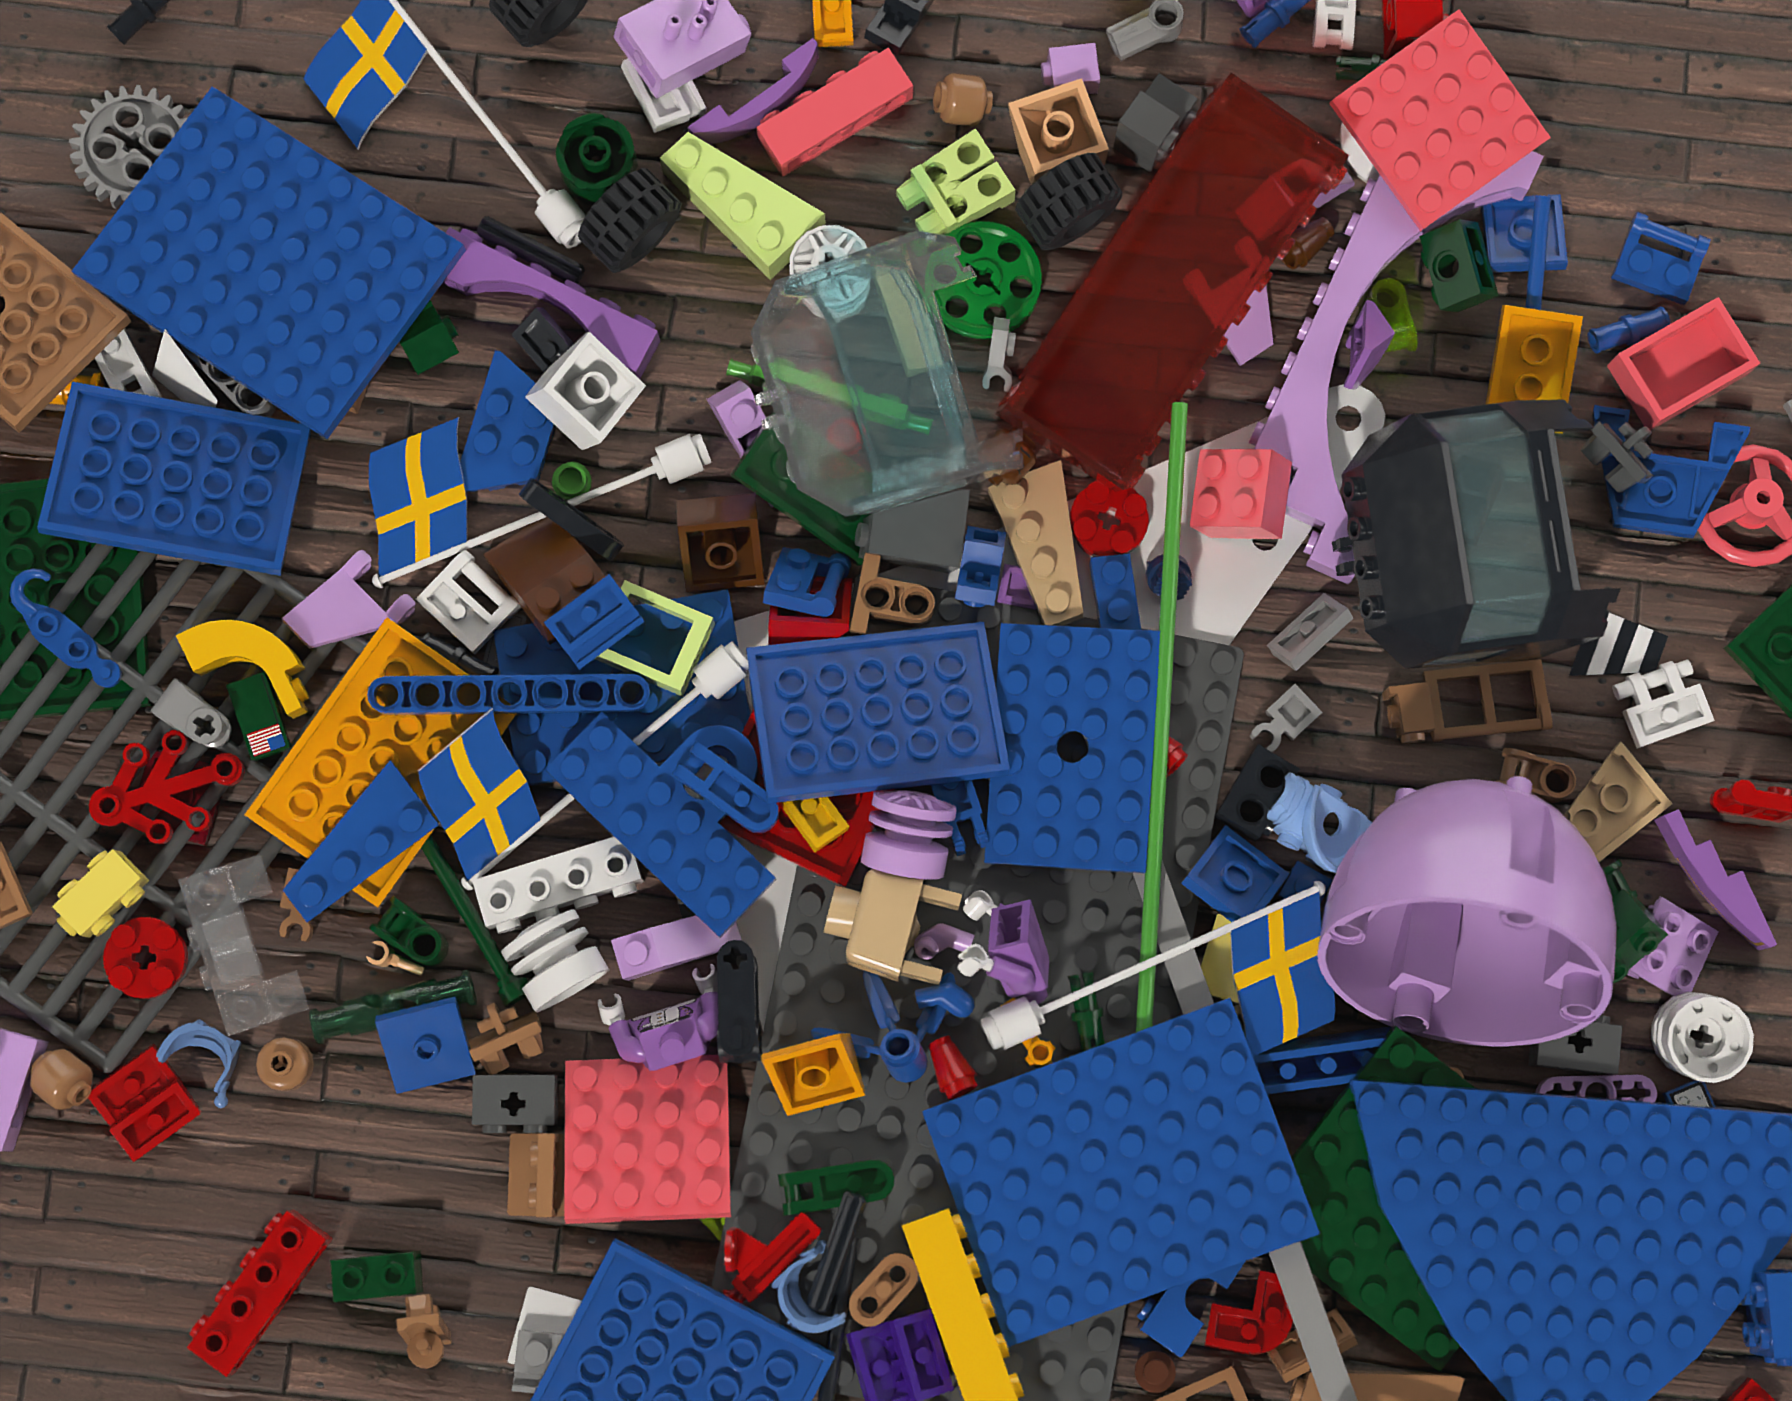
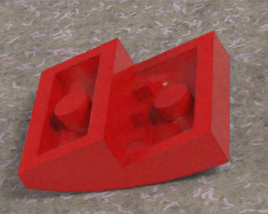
M154 1043L93 1086L88 1097L110 1126L109 1131L133 1162L201 1114L200 1108L166 1060L164 1063L158 1061L156 1054L159 1049Z

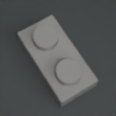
M1323 593L1267 646L1275 657L1297 671L1353 619V616L1347 607L1326 593Z

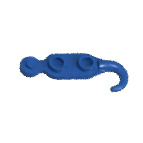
M35 568L24 570L18 574L11 583V602L17 611L23 615L35 639L74 669H90L93 680L101 687L111 688L116 686L122 678L121 667L112 660L99 657L97 643L90 635L60 611L33 603L25 596L24 587L29 580L40 578L49 581L51 578L50 574L42 569Z

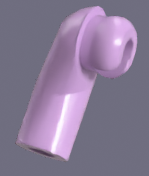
M938 923L917 936L914 941L915 954L921 959L928 960L947 947L963 952L972 944L974 934L944 923Z

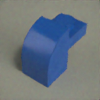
M967 526L955 594L956 600H962L966 605L972 607L995 605L1007 532Z

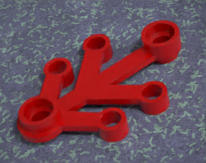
M171 730L162 738L163 750L143 787L128 791L138 769L149 762L150 752L146 746L140 743H130L123 750L124 763L112 785L98 789L91 796L89 812L94 821L100 825L112 827L123 822L145 833L151 842L165 844L173 836L172 826L161 819L151 820L132 808L150 803L185 821L189 829L196 832L206 831L212 823L210 812L202 807H191L171 795L215 781L224 786H234L243 779L245 765L236 755L221 753L212 760L210 766L167 779L179 755L185 753L189 746V740L185 734L177 730ZM174 736H180L182 739V745L177 750H171L169 747V740ZM140 748L143 752V757L139 762L133 763L130 759V753L133 749ZM229 761L233 767L232 772L227 776H222L219 772V767L223 762ZM107 799H113L115 802V809L111 813H105L102 808L104 801ZM197 812H202L205 815V822L200 827H195L192 823V817ZM162 824L166 828V834L162 839H156L153 836V829L157 825Z

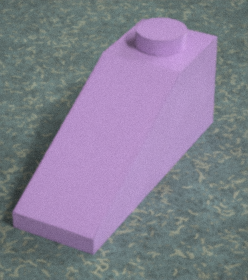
M692 916L613 939L611 942L622 979L629 981L716 954L722 945L728 941H742L737 921L719 938L697 916Z

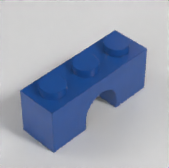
M1245 1261L1161 1291L1156 1299L1149 1296L1136 1315L1141 1320L1137 1328L1182 1358L1204 1325L1186 1307L1185 1294L1188 1287L1198 1279L1209 1278L1223 1288L1228 1289Z

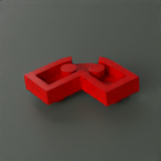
M1259 1271L1253 1311L1212 1303L1205 1346L1244 1354H1263L1277 1348L1287 1338L1293 1325V1319L1276 1273Z

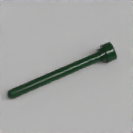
M430 835L421 849L499 980L497 983L499 998L505 1007L514 1005L526 998L522 988L528 981L525 976L520 977V975L515 976L437 842Z

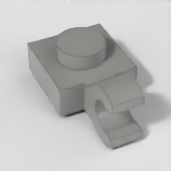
M994 317L989 360L982 381L984 389H989L990 379L996 375L1004 378L1005 392H1009L1011 389L1013 375L1004 363L1005 356L1013 357L1016 333L1009 332L1010 319Z

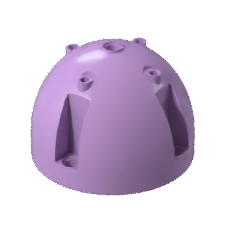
M1511 777L1507 780V784L1488 780L1465 779L1446 781L1417 791L1411 788L1398 789L1395 794L1394 803L1378 815L1368 829L1358 837L1347 851L1337 869L1326 901L1317 956L1321 973L1330 987L1357 1010L1392 1027L1395 1025L1402 1031L1421 1037L1474 1046H1518L1547 1042L1573 1034L1594 1022L1604 1012L1609 1004L1613 987L1616 955L1615 914L1612 896L1604 872L1592 848L1577 828L1556 808L1536 795L1531 794L1532 782L1524 777Z

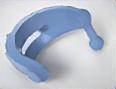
M200 1019L178 1027L166 1037L156 1054L158 1061L164 1063L172 1053L187 1046H201L212 1050L221 1058L225 1066V1070L214 1088V1092L218 1093L214 1099V1104L217 1108L226 1107L228 1104L226 1090L230 1085L229 1079L239 1058L241 1042L238 1040L234 1041L223 1035L217 1029L207 1026Z
M819 1240L815 1247L800 1254L801 1259L788 1267L771 1284L772 1288H776L778 1292L780 1308L788 1318L787 1324H790L793 1330L819 1333L846 1322L844 1312L834 1316L817 1314L807 1306L799 1291L798 1279L801 1268L806 1262H810L813 1258L817 1257L819 1253H824L827 1244L825 1240Z

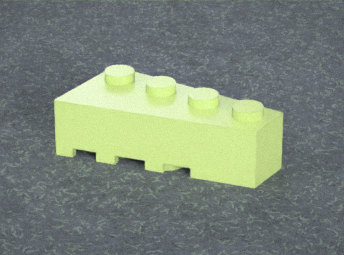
M689 132L660 157L663 174L770 280L790 262V255L795 243L807 231L826 225L825 213Z

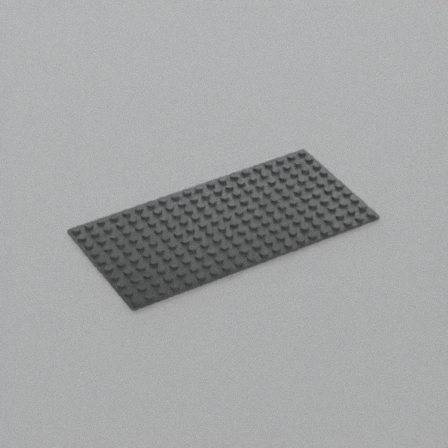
M861 574L855 579L851 597L849 631L844 634V637L850 636V627ZM924 586L932 592L935 603L933 616L926 625L910 627L870 619L867 634L984 622L996 687L1001 623L1043 625L1037 609L998 603L997 600H995L994 606L972 607L966 605L962 600H956V592ZM881 590L871 591L866 597L867 602L873 607L884 606L889 599L887 594ZM918 597L909 599L905 604L906 609L914 615H920L928 608L927 603ZM1087 617L1063 625L1099 628L1097 619ZM1175 635L1169 736L1184 745L1182 750L1188 756L1184 763L1166 780L1162 861L1192 940L1200 898L1181 883L1210 845L1244 653L1239 647ZM1079 732L1064 734L1057 745L1058 754L1061 759L1070 763L1080 761L1088 752L1083 734ZM990 778L972 780L983 812L981 818L985 831L987 829ZM930 785L894 789V791L909 790L933 796ZM971 819L957 823L960 835L963 836L966 845V854L956 855L950 836L932 839V841L948 848L947 863L943 878L924 879L923 884L962 894L958 911L919 901L917 905V919L920 924L919 934L938 923H944L974 934L971 945H980L986 951L988 958H990L988 944L991 916L985 913L978 920H973L963 910L965 900L978 890L985 891L996 906L1000 903L1009 905L1031 899L1049 955L1048 987L1046 988L1048 996L1043 1002L1038 1004L1039 1007L1071 994L1070 982L1067 977L1069 975H1079L1082 989L1084 988L1082 977L1084 972H1094L1093 978L1094 983L1140 963L1143 901L1133 873L984 863L985 847L981 848L977 844ZM876 826L874 831H885V829ZM860 859L847 888L861 892L865 875L873 868L861 863ZM798 865L762 1035V1054L812 1041L814 1039L811 1036L810 1030L818 1027L871 1038L875 1042L874 1046L880 1047L883 1038L889 1030L888 1027L880 1028L877 1023L864 985V970L852 967L847 963L846 948L849 939L824 933L836 885H840ZM1157 943V955H1159L1161 951ZM914 946L909 949L904 960L942 969L941 979L945 974L952 972L955 977V984L968 992L975 1001V1008L969 1016L959 1018L946 1011L937 1031L934 1034L926 1032L920 1044L927 1055V1069L919 1079L913 1082L904 1083L894 1079L881 1056L871 1053V1056L866 1060L857 1058L865 1088V1096L787 1116L763 1062L757 1061L731 1188V1217H725L711 1286L712 1289L722 1293V1290H732L734 1286L731 1282L739 1274L738 1270L734 1272H726L725 1236L729 1228L738 1227L768 1245L771 1240H774L790 1224L791 1220L795 1219V1216L799 1215H783L782 1203H786L784 1187H779V1174L866 1160H880L892 1169L895 1179L891 1193L884 1199L866 1203L855 1238H859L851 1295L886 1256L893 1253H902L914 1261L901 1225L949 1208L951 1216L959 1214L922 1113L924 1110L951 1101L948 1100L945 1092H940L928 1045L947 1035L951 1037L952 1042L955 1043L977 1073L975 1080L978 1086L965 1095L1038 1069L1034 1066L1029 1067L1025 1061L1028 1050L1022 1042L1006 1050L1003 1046L993 1050L984 1032L981 1019L988 1017L989 1011L1000 1007L1011 999V997L1007 996L1000 980L987 976L986 970L982 968L972 976H966L961 973L958 965L964 960L958 957L961 951L947 947L928 960L919 958L915 954ZM1164 961L1156 965L1152 1026L1178 1017L1180 1011V1004ZM1139 973L1096 991L1098 1006L1103 1007L1104 1011L1101 1023L1105 1044L1136 1033ZM901 975L898 981L879 976L886 986L900 1016L899 1022L895 1024L896 1029L908 1030L916 1035L919 1030L916 1028V1022L923 1009L918 1007L915 990L936 984ZM1073 1002L1044 1014L1045 1023L1039 1025L1041 1034L1037 1035L1038 1038L1046 1042L1051 1041L1056 1048L1052 1056L1053 1063L1082 1052L1077 1022L1072 1021L1071 1013L1075 1011ZM1092 1038L1091 1045L1092 1048H1095L1094 1039ZM812 1182L800 1184L802 1200L813 1199ZM839 1207L806 1212L821 1227L822 1232L800 1254L815 1247L819 1240L828 1241ZM968 1238L961 1239L965 1255L973 1253ZM820 1253L812 1261L806 1262L799 1272L798 1287L801 1297L806 1304L823 1255ZM800 1254L794 1259L793 1263L801 1259ZM894 1266L890 1270L889 1275L893 1281L900 1282L905 1278L906 1272L903 1267ZM782 1273L765 1288L762 1294L760 1293L758 1298H755L751 1303L747 1299L744 1301V1306L826 1348L828 1330L819 1333H808L793 1330L790 1324H787L788 1318L780 1308L778 1292L776 1288L773 1289L771 1286ZM919 1273L915 1287L883 1322L931 1309ZM982 1277L974 1279L979 1294L987 1293ZM866 1297L863 1299L861 1306L865 1312L872 1313L877 1309L878 1303L875 1298ZM832 1304L827 1312L812 1310L823 1316H831ZM1126 1305L1007 1347L1010 1356L1004 1358L1003 1361L1008 1375L1017 1373L1025 1395L1017 1400L1109 1401ZM849 1308L835 1393L864 1399L846 1333L869 1326L857 1323L851 1316ZM996 1316L990 1318L989 1322L994 1335L1001 1333ZM936 1324L954 1390L922 1401H964Z

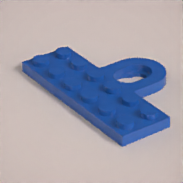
M601 712L545 769L546 772L721 938L777 879L719 824L727 815L706 799H696L689 795L685 790L684 784L677 780L672 773L679 764L684 765L691 755L689 750L697 741L717 756L726 758L729 765L755 783L758 774V761L752 744L742 733L731 727L722 725L707 726L692 733L658 766L618 726Z

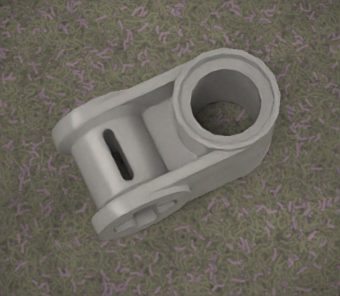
M176 678L172 680L150 710L174 729L181 731L193 741L209 748L223 746L229 741L232 734L230 720L204 701L201 695ZM207 721L211 722L212 727L215 728L212 735L207 734V730L203 727Z

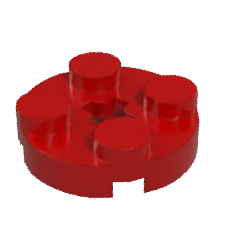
M1116 480L1094 481L1090 483L1075 498L1069 515L1073 537L1077 540L1079 547L1092 557L1132 552L1143 541L1149 524L1147 504L1144 497L1138 494L1133 487ZM1108 510L1114 511L1115 517L1120 520L1119 526L1112 525L1110 530L1104 529L1102 527L1103 521L1098 519L1100 513L1106 514Z
M152 917L134 918L118 925L112 931L104 949V969L110 984L124 994L134 998H156L167 993L184 976L188 965V949L182 936L166 921ZM146 945L149 946V953L156 954V961L150 962L147 969L143 970L141 969V963L135 961L136 953H141L142 947Z

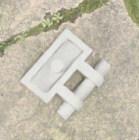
M1688 659L1675 664L1673 661L1660 664L1658 670L1644 675L1638 672L1626 676L1624 682L1612 686L1617 700L1632 696L1635 700L1636 706L1626 709L1622 713L1636 748L1715 721L1701 685L1697 684L1686 689L1681 678L1693 674V668ZM1664 684L1669 694L1652 700L1648 690Z

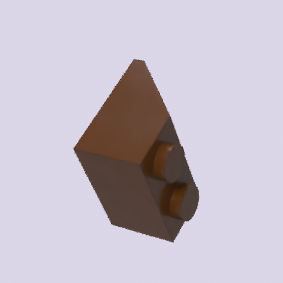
M755 493L677 501V527L686 592L765 585Z

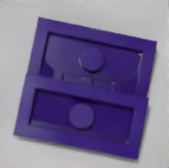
M931 1309L846 1333L865 1401H922L954 1390Z

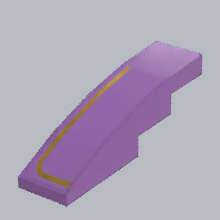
M1679 809L1654 819L1679 865L1699 893L1725 922L1757 950L1777 945L1743 870L1727 876L1712 841L1708 840L1695 845Z

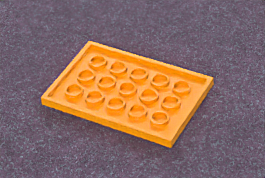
M387 617L244 815L308 859L386 764L392 760L437 822L440 823L427 803L420 784L418 770L484 714L386 715L375 710L370 705L367 693L371 683L377 678L384 676H454L469 674ZM431 684L422 686L417 694L418 702L422 706L427 707L434 705L439 699V689ZM474 684L462 686L458 692L459 702L465 706L476 704L481 695L479 687ZM384 685L378 690L376 698L379 705L389 707L395 704L398 699V690L395 686ZM499 696V700L501 703H503L504 705H511ZM494 714L500 736H502L517 714ZM435 829L352 890L378 908Z

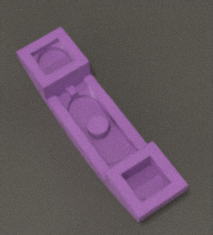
M812 38L782 59L785 77L736 112L728 116L722 107L718 105L688 126L689 133L708 144L720 143L756 129L760 125L761 119L775 110L782 111L801 91L814 70L818 60V43Z

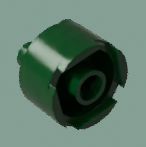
M585 114L569 122L562 131L563 134L556 146V160L564 184L573 195L587 204L595 203L613 184L638 168L635 148L629 131L619 121L604 117L602 114ZM599 155L601 161L594 162L592 157Z

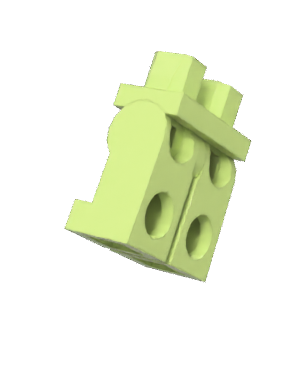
M976 128L929 158L922 165L919 164L912 168L911 178L896 189L897 197L907 211L923 201L929 208V212L915 219V224L925 241L940 236L943 233L947 234L964 224L975 222L999 207L1002 209L1015 202L1014 187L998 162H994L993 154Z

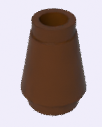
M1319 217L1282 235L1280 242L1276 245V252L1280 260L1288 268L1295 270L1298 267H1306L1329 239L1334 236V228L1326 218Z

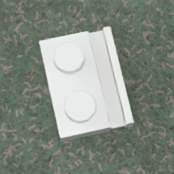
M623 60L621 68L654 133L687 122L691 117L705 115L707 108L693 80L656 99L630 60Z

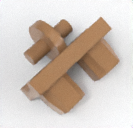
M495 1002L487 1005L490 1017L477 1022L481 1035L469 1040L471 1047L469 1052L473 1061L480 1060L489 1075H494L509 1067V1061L503 1049L517 1043L524 1059H530L544 1052L540 1033L542 1032L541 1021L537 1012L533 1011L519 1017L514 1006L500 1012Z
M430 1294L406 1297V1318L397 1319V1331L408 1345L407 1354L415 1366L424 1369L434 1367L441 1361L444 1355V1345L452 1344L451 1331L441 1318L439 1307L433 1305Z

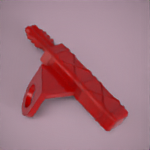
M806 1212L800 1213L768 1245L738 1227L729 1228L725 1236L726 1272L738 1270L739 1274L731 1282L734 1288L732 1290H722L723 1295L743 1305L746 1299L751 1303L760 1296V1293L762 1294L765 1291V1288L780 1273L785 1271V1268L789 1267L790 1263L794 1262V1259L809 1244H812L822 1232L821 1227Z

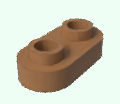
M893 1253L886 1256L854 1290L849 1300V1311L857 1323L869 1327L882 1323L910 1293L918 1281V1270L912 1258L902 1253ZM894 1266H901L905 1269L906 1276L900 1282H895L890 1278L889 1273ZM866 1297H873L877 1300V1309L872 1313H867L862 1309L861 1303Z

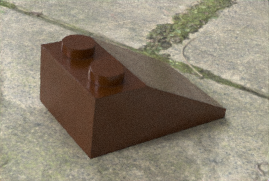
M548 517L528 524L483 554L484 558L518 601L549 645L557 640L544 624V621L605 577L591 556L573 536Z

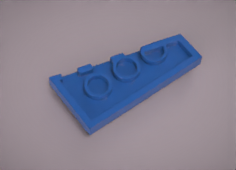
M392 760L386 764L284 887L283 892L306 922L312 920L440 825Z

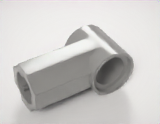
M1155 0L1150 8L1106 28L1110 45L1120 61L1159 42H1171L1179 36L1182 30L1184 13L1179 1ZM1162 14H1169L1176 21L1166 26L1159 24L1156 18Z

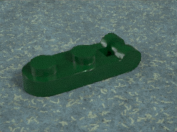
M866 1160L779 1174V1187H784L786 1203H782L783 1215L837 1208L840 1206L843 1195L846 1192L860 1194L866 1199V1203L879 1201L886 1198L894 1187L895 1177L893 1171L886 1163L880 1160ZM812 1182L814 1198L802 1200L800 1184Z

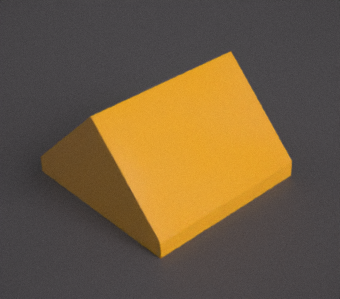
M839 1033L761 1054V1060L787 1116L865 1096V1088L851 1033Z

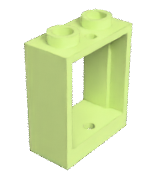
M624 580L621 590L629 600L634 598L693 623L670 675L609 650V648L598 655L595 660L628 674L639 675L647 682L683 697L694 673L692 669L698 664L714 629L715 622L713 617Z

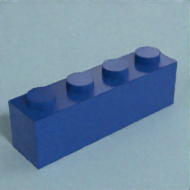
M1391 1026L1293 1039L1255 1055L1253 1059L1267 1094L1350 1083V1078L1354 1079L1357 1076V1071L1361 1066L1364 1067L1372 1057L1374 1049L1379 1047L1387 1038L1385 1035L1391 1029Z

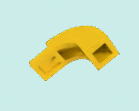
M217 620L199 624L176 635L193 672L203 676L232 662L254 663L259 665L268 675L287 715L295 719L308 712L303 702L309 699L307 691L298 677L295 679L291 677L305 670V667L294 651L271 632L244 621Z

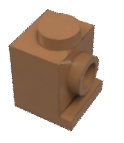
M1429 682L1389 686L1382 692L1383 700L1391 699L1392 705L1387 706L1388 723L1391 729L1396 728L1397 738H1401V744L1425 741V735L1436 729Z

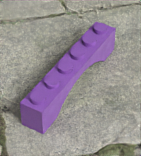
M450 227L447 229L446 233L464 244L466 251L442 284L466 296L483 292H513L530 295L548 302L568 314L586 333L590 332L635 376L641 379L660 343L659 333L655 330L656 325L652 321L635 314L634 318H631L621 313V307L611 300L600 297L599 301L585 295L586 290L580 285L566 280L563 284L551 278L552 273L544 267L535 263L527 266L517 261V256L504 247L496 246L494 250L482 244L483 239L470 230L463 228L461 232H458Z

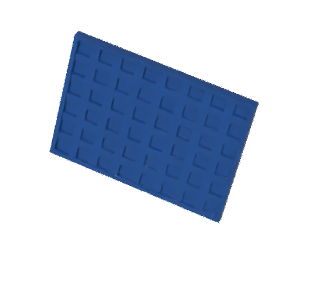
M212 86L73 268L72 273L160 332L164 333L167 331V334L174 341L325 439H328L463 256L466 248L464 244Z
M1231 998L922 1111L1007 1347L1320 1234Z

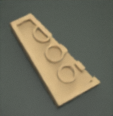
M1059 460L1028 472L1016 485H1006L1001 482L998 486H989V496L1004 532H1007L1006 537L1022 571L1043 625L1063 626L1083 618V606L1062 461Z
M1619 742L1563 816L1577 828L1592 848L1598 862H1600L1671 806L1672 802L1626 746Z

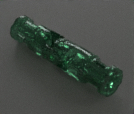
M464 970L461 976L441 981L433 978L387 990L381 994H371L343 1001L342 1006L319 1011L316 1008L309 1011V1018L316 1043L320 1045L324 1044L327 1038L347 1033L355 1036L377 1030L375 1017L403 1010V999L414 1001L416 1004L413 1007L451 997H456L458 1005L468 1003L470 1006L477 1005L473 979L470 971Z

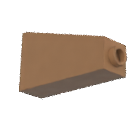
M1311 1370L1302 1374V1378L1296 1377L1294 1379L1289 1395L1290 1401H1322ZM1347 1371L1357 1401H1458L1464 1378L1450 1373Z

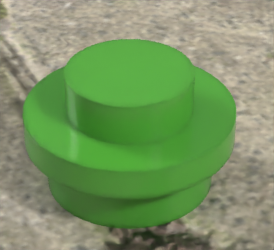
M566 462L555 470L552 477V486L558 496L564 500H569L589 492L592 486V479L584 465L577 462Z

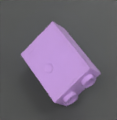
M653 0L620 17L614 39L657 99L745 53L751 32L745 17L737 14L729 0Z
M0 1028V1151L13 1152L33 1092L30 1086L31 1067L36 1059L46 1052L49 1042Z

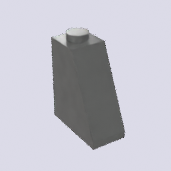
M960 489L875 512L864 518L863 523L860 522L858 524L855 534V545L860 547L858 558L864 559L866 552L881 555V562L945 573H951L959 569L961 566L970 490Z

